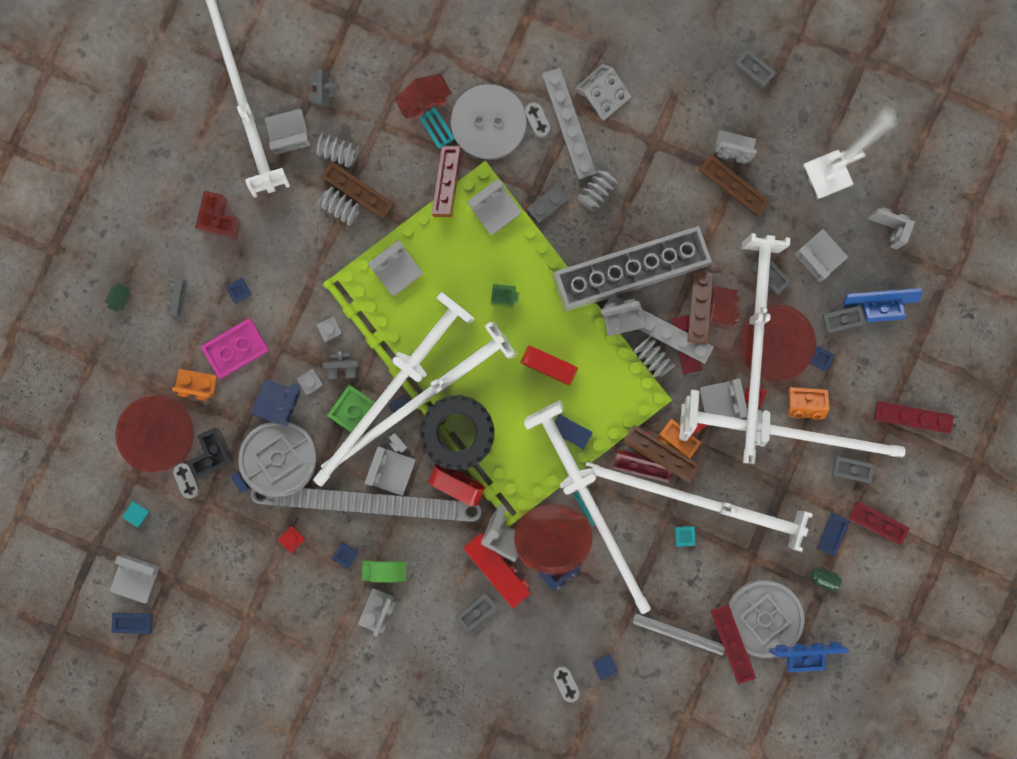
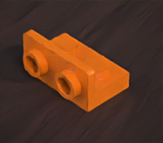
M179 369L176 385L172 388V391L177 392V396L188 398L189 394L196 395L198 400L207 401L208 398L214 399L218 377L216 375Z
M789 388L788 417L796 419L812 418L814 420L826 418L829 412L828 390Z
M671 418L656 439L690 459L702 442L692 434L687 441L679 440L680 425Z

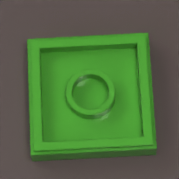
M348 385L327 416L352 432L375 402L351 385Z

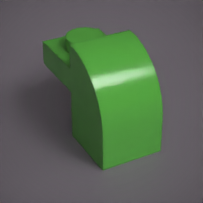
M362 561V580L370 582L406 581V561Z

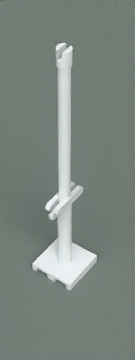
M206 0L239 105L237 109L242 118L259 175L245 179L247 187L254 198L257 197L256 192L266 189L268 193L275 191V186L285 184L286 188L290 187L283 168L273 171L269 169L254 121L255 118L244 93L216 0Z
M885 112L846 151L840 153L839 150H836L802 165L808 174V180L814 188L817 200L853 185L846 165L865 157L863 149L884 129L894 123L895 118L892 119L891 117L893 113Z
M751 234L742 241V249L759 251L755 313L750 317V324H755L743 463L755 464L764 324L770 321V314H767L771 252L780 253L790 246V238L787 237L781 241L775 240V236L767 235L764 238H756V234Z
M442 292L437 299L449 309L411 356L397 352L396 356L398 357L393 358V363L401 371L325 467L313 479L319 486L322 487L329 479L334 469L407 377L410 376L417 382L422 381L423 377H426L427 374L420 363L455 318L459 316L468 324H471L474 320L469 313Z
M496 322L488 323L485 328L493 337L492 341L444 376L431 382L432 386L360 437L338 465L434 395L444 392L448 389V386L499 349L503 351L507 358H513L519 353L510 345L509 339L497 327L499 325ZM329 460L321 465V468H324L325 465L329 462Z
M691 390L690 396L686 397L685 404L681 406L679 440L687 441L697 427V423L742 431L747 430L746 419L698 411L699 391ZM758 410L755 445L765 446L769 441V434L887 454L899 458L905 456L906 449L903 446L885 445L770 425V412L764 411L762 413V410Z
M559 400L526 417L524 424L527 430L539 423L543 424L569 474L560 484V487H564L565 494L578 490L635 599L640 613L644 614L651 610L586 486L596 480L593 468L578 469L552 418L563 412L564 406Z
M586 462V466L592 467L596 476L791 534L787 547L801 552L803 550L800 545L803 536H807L808 529L806 524L808 517L812 518V513L797 510L795 521L792 523Z

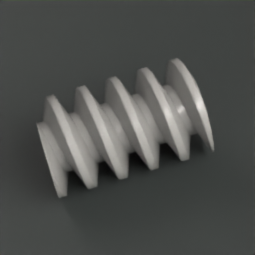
M322 132L317 143V155L322 156L324 154L325 159L331 157L332 162L338 159L340 165L345 162V166L350 167L358 155L359 146L353 150V143L346 147L345 140L338 144L339 138L336 137L334 141H331L332 135H329L325 139V133Z
M604 170L597 171V177H592L591 179L593 183H588V189L584 188L582 190L583 195L579 194L577 197L580 203L592 212H594L593 206L596 208L600 207L597 201H605L602 195L609 196L606 190H614L611 183L618 185V181Z
M330 187L321 195L317 205L322 204V209H328L330 214L334 213L336 218L341 217L342 222L347 221V225L351 226L359 215V204L357 203L352 206V199L345 202L346 195L339 198L340 191L338 190L333 194L334 187Z
M647 338L633 352L634 354L641 352L638 357L639 360L645 358L646 360L643 365L650 364L648 371L655 370L653 377L660 376L661 378L675 364L668 365L670 358L663 360L666 353H658L661 347H653L656 341L649 342V338Z

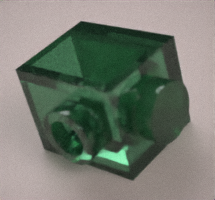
M493 284L491 305L514 308V303H518L519 292H516V286Z

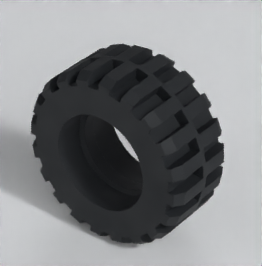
M457 395L439 399L428 408L427 413L422 418L420 440L424 451L431 460L444 468L461 470L475 466L488 455L494 442L495 431L492 418L485 407L473 398ZM455 414L468 417L474 423L476 429L474 442L470 447L462 451H453L446 448L439 436L442 422L447 417Z

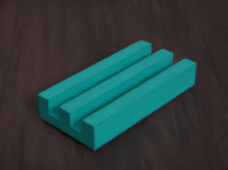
M435 107L431 111H427L423 116H419L420 121L439 150L442 146H446L455 140ZM434 114L436 116L437 120L441 124L449 139L446 140L445 136L443 135V133L441 132L440 128L438 127V125L436 124L431 115ZM428 118L443 143H439L425 119Z

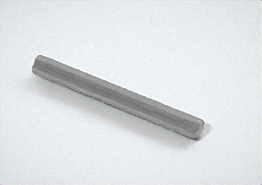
M635 614L633 618L635 625L719 655H723L725 652L724 646L721 643L640 614Z

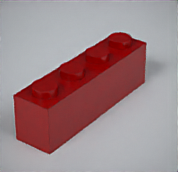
M480 533L463 549L508 604L514 608L531 594L528 590L531 586L524 578L522 580L516 575L518 573L517 569L512 563L508 565L504 561L506 557L481 544L484 535Z

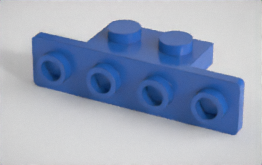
M908 288L905 290L892 289L868 293L854 292L845 296L843 306L844 308L863 307L866 322L902 320L906 316L903 303L919 302L923 291L922 288Z
M830 642V645L812 643V646L794 644V647L776 645V648H769V653L776 657L787 656L786 670L788 672L826 670V654L849 652V648L843 646L840 642Z

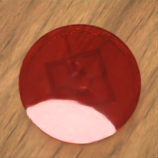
M780 304L768 305L767 314H770V321L764 324L760 377L773 381L787 380L803 372L812 361L816 349L814 329L809 320L795 308ZM754 313L746 319L739 334V351L744 363L750 370L755 324H750V317Z
M163 396L142 397L127 406L120 415L115 433L116 444L122 457L134 468L154 473L167 471L180 464L188 455L194 439L193 423L188 412L178 402Z
M558 504L543 505L527 512L518 522L514 533L515 549L520 559L536 571L547 574L564 573L578 567L588 557L592 547V530L585 517L573 508Z

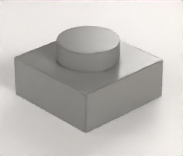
M334 316L316 324L324 342L342 335Z
M314 369L297 378L306 395L323 386Z
M396 433L389 437L391 440L389 444L395 452L400 451L403 453L408 449Z

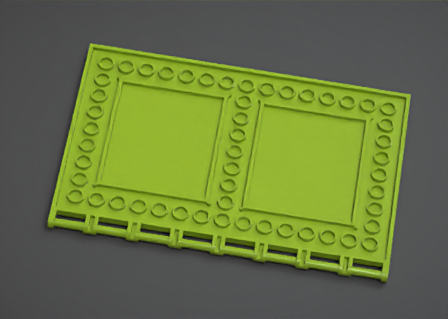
M484 161L457 182L452 218L433 217V201L349 265L326 280L322 285L335 297L347 318L351 319L358 327L370 348L374 349L381 357L393 378L397 376L401 369L393 363L380 344L385 341L395 355L397 352L411 356L449 309L437 299L441 292L474 318L472 323L468 324L461 317L457 316L421 361L420 365L427 375L417 384L423 391L432 386L431 382L444 376L493 340V337L485 328L488 323L496 322L499 325L497 326L503 335H506L512 348L519 354L513 358H507L503 351L499 349L448 386V389L444 392L437 393L417 409H420L425 415L429 408L426 405L428 402L431 401L434 405L436 401L447 396L463 395L481 403L489 412L494 425V442L488 455L479 464L493 483L488 486L474 466L464 470H467L474 480L485 486L483 495L488 501L492 502L496 509L499 505L504 506L496 496L499 492L503 494L516 511L514 516H511L507 509L504 516L507 517L505 524L509 527L560 488V484L569 476L543 424L539 423L527 430L524 424L526 417L560 400L564 406L563 412L559 413L560 415L593 432L584 449L563 439L578 469L583 470L587 467L586 462L592 463L627 436L633 425L640 426L672 400L646 366L643 365V362L634 354L632 348L622 335L608 336L604 316L596 302L567 312L563 311L552 275L555 271L568 268V266L504 184L505 191L520 209L521 214L495 234L490 235L467 202L499 179L487 162ZM399 240L421 269L423 275L397 295L392 296L368 263ZM339 281L354 300L352 303L349 304L334 285L336 282ZM362 311L377 330L375 333L372 334L357 315L359 312ZM527 346H533L578 367L579 369L571 386L521 364L520 361ZM406 379L402 386L410 397L414 399L419 394ZM460 414L447 417L445 419L447 422L443 425L441 424L439 429L440 439L444 440L451 450L462 451L449 435L454 431L466 448L470 447L476 436L474 423L468 417ZM559 414L552 417L554 422Z

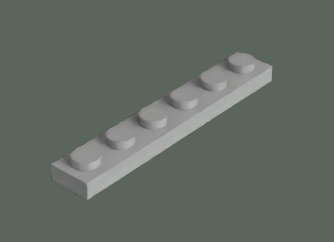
M557 68L542 73L578 181L596 175V170L561 69Z
M614 296L609 298L606 305L616 303L617 306L623 305L624 300ZM642 310L646 328L638 330L704 364L706 363L714 346L708 343L705 345L687 342V332Z

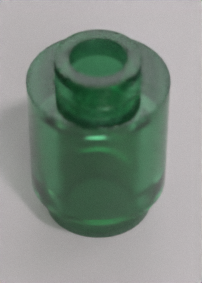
M116 282L115 286L111 287L106 298L107 308L116 312L119 309L123 310L130 296V288Z
M821 566L818 569L815 568L811 574L814 585L830 592H836L842 582V578L837 573Z

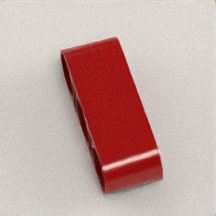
M530 345L527 346L520 361L521 364L571 386L579 369Z
M437 463L428 480L433 487L470 506H477L485 491V486L457 470L444 468Z

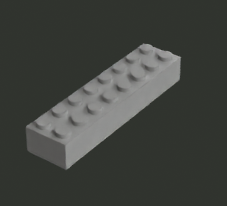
M697 226L555 271L552 279L563 311L567 312L707 267L712 261L700 227Z

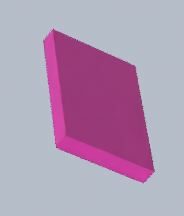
M251 318L200 346L220 380L270 351Z

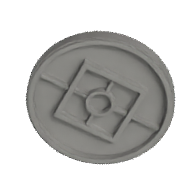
M491 84L476 86L466 91L457 100L451 115L452 133L461 149L472 157L482 160L503 158L512 153L524 137L526 130L524 107L517 96L504 87Z
M272 421L267 422L252 430L243 441L239 451V469L246 483L256 492L269 497L288 496L302 489L311 479L317 462L316 449L310 436L298 425L289 422L286 427Z
M773 580L749 582L740 587L728 603L746 652L749 655L759 658L776 657L769 653V648H776V645L794 647V644L798 642L802 635L805 619L802 605L797 596L788 587Z

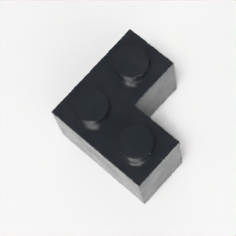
M213 428L197 435L204 454L187 461L194 479H201L234 464L220 428Z

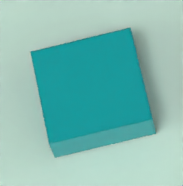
M132 501L122 518L140 528L150 511L137 502Z
M695 526L675 527V546H696Z

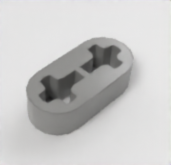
M529 103L525 108L527 121L536 137L545 138L550 132L549 122L539 104ZM531 108L538 110L536 114L537 119H535L533 114L529 115ZM538 122H540L542 127L546 126L544 133L537 131Z
M178 464L174 468L173 473L181 494L189 499L197 497L200 493L197 479H194L188 464ZM181 467L188 471L185 473L187 480H185L183 475H179ZM187 482L189 483L190 487H195V490L192 491L193 495H191V493H186V490L188 489Z
M558 666L554 670L553 676L565 701L575 702L579 698V689L567 667ZM560 670L563 673H568L565 675L566 683L563 682L562 678H557ZM567 685L570 686L571 690H576L573 698L565 695L568 693Z

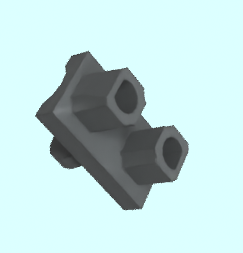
M317 69V73L309 75L310 85L313 87L317 86V92H310L309 101L313 104H320L325 108L330 107V97H334V91H338L340 85L334 83V78L331 77L330 73L324 72L323 69Z
M338 348V354H331V360H338V362H324L323 369L326 370L328 380L338 379V369H345V378L353 379L357 376V368H360L359 362L344 361V359H351L350 353L343 354V349Z

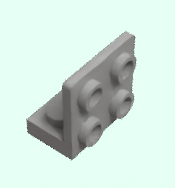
M604 64L575 87L578 94L585 96L602 120L608 118L631 98L630 93L614 69Z
M301 109L265 118L271 141L269 146L274 155L311 146Z
M719 130L713 154L718 155L717 157L721 159L733 158L738 163L746 164L751 162L757 154V150L754 149L756 139Z
M499 179L467 201L469 207L490 235L495 234L521 214L520 209L505 191Z
M883 207L878 208L868 216V219L896 229L892 231L889 238L891 248L897 250L908 243L915 221L910 220L909 216L893 214L890 209Z
M821 230L795 253V256L818 282L827 278L834 269L848 258L825 230Z
M399 240L368 263L392 296L397 295L423 275L421 269Z
M629 299L623 301V305L617 306L616 303L605 305V309H601L608 336L646 328L639 301Z
M740 379L709 385L699 389L705 413L734 418L748 417Z
M377 447L365 484L402 496L413 470L415 459L382 447Z
M499 505L489 520L481 544L515 562L525 535L504 524L507 518L504 516L507 508Z
M124 554L118 555L115 564L119 566L110 592L147 603L160 567Z
M372 588L358 625L374 631L373 636L377 637L379 633L383 634L389 621L386 620V616L392 613L396 604L393 601L395 596Z

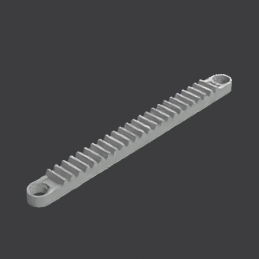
M302 488L296 493L284 497L266 496L263 500H260L256 497V491L253 489L251 491V498L255 503L459 521H476L481 516L479 505L474 506L477 509V515L469 517L466 514V510L470 505L454 500Z

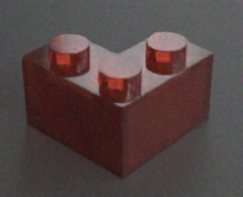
M436 74L416 78L394 100L405 119L410 117L415 119L423 115L424 109L434 104H437V106L444 104L447 101L446 98L452 92L443 76Z
M208 191L203 192L195 225L199 232L237 240L241 221L237 217L224 215L227 199L223 195Z
M717 286L712 288L710 327L729 330L735 326V323L738 324L740 312H737L740 296H737L738 290Z

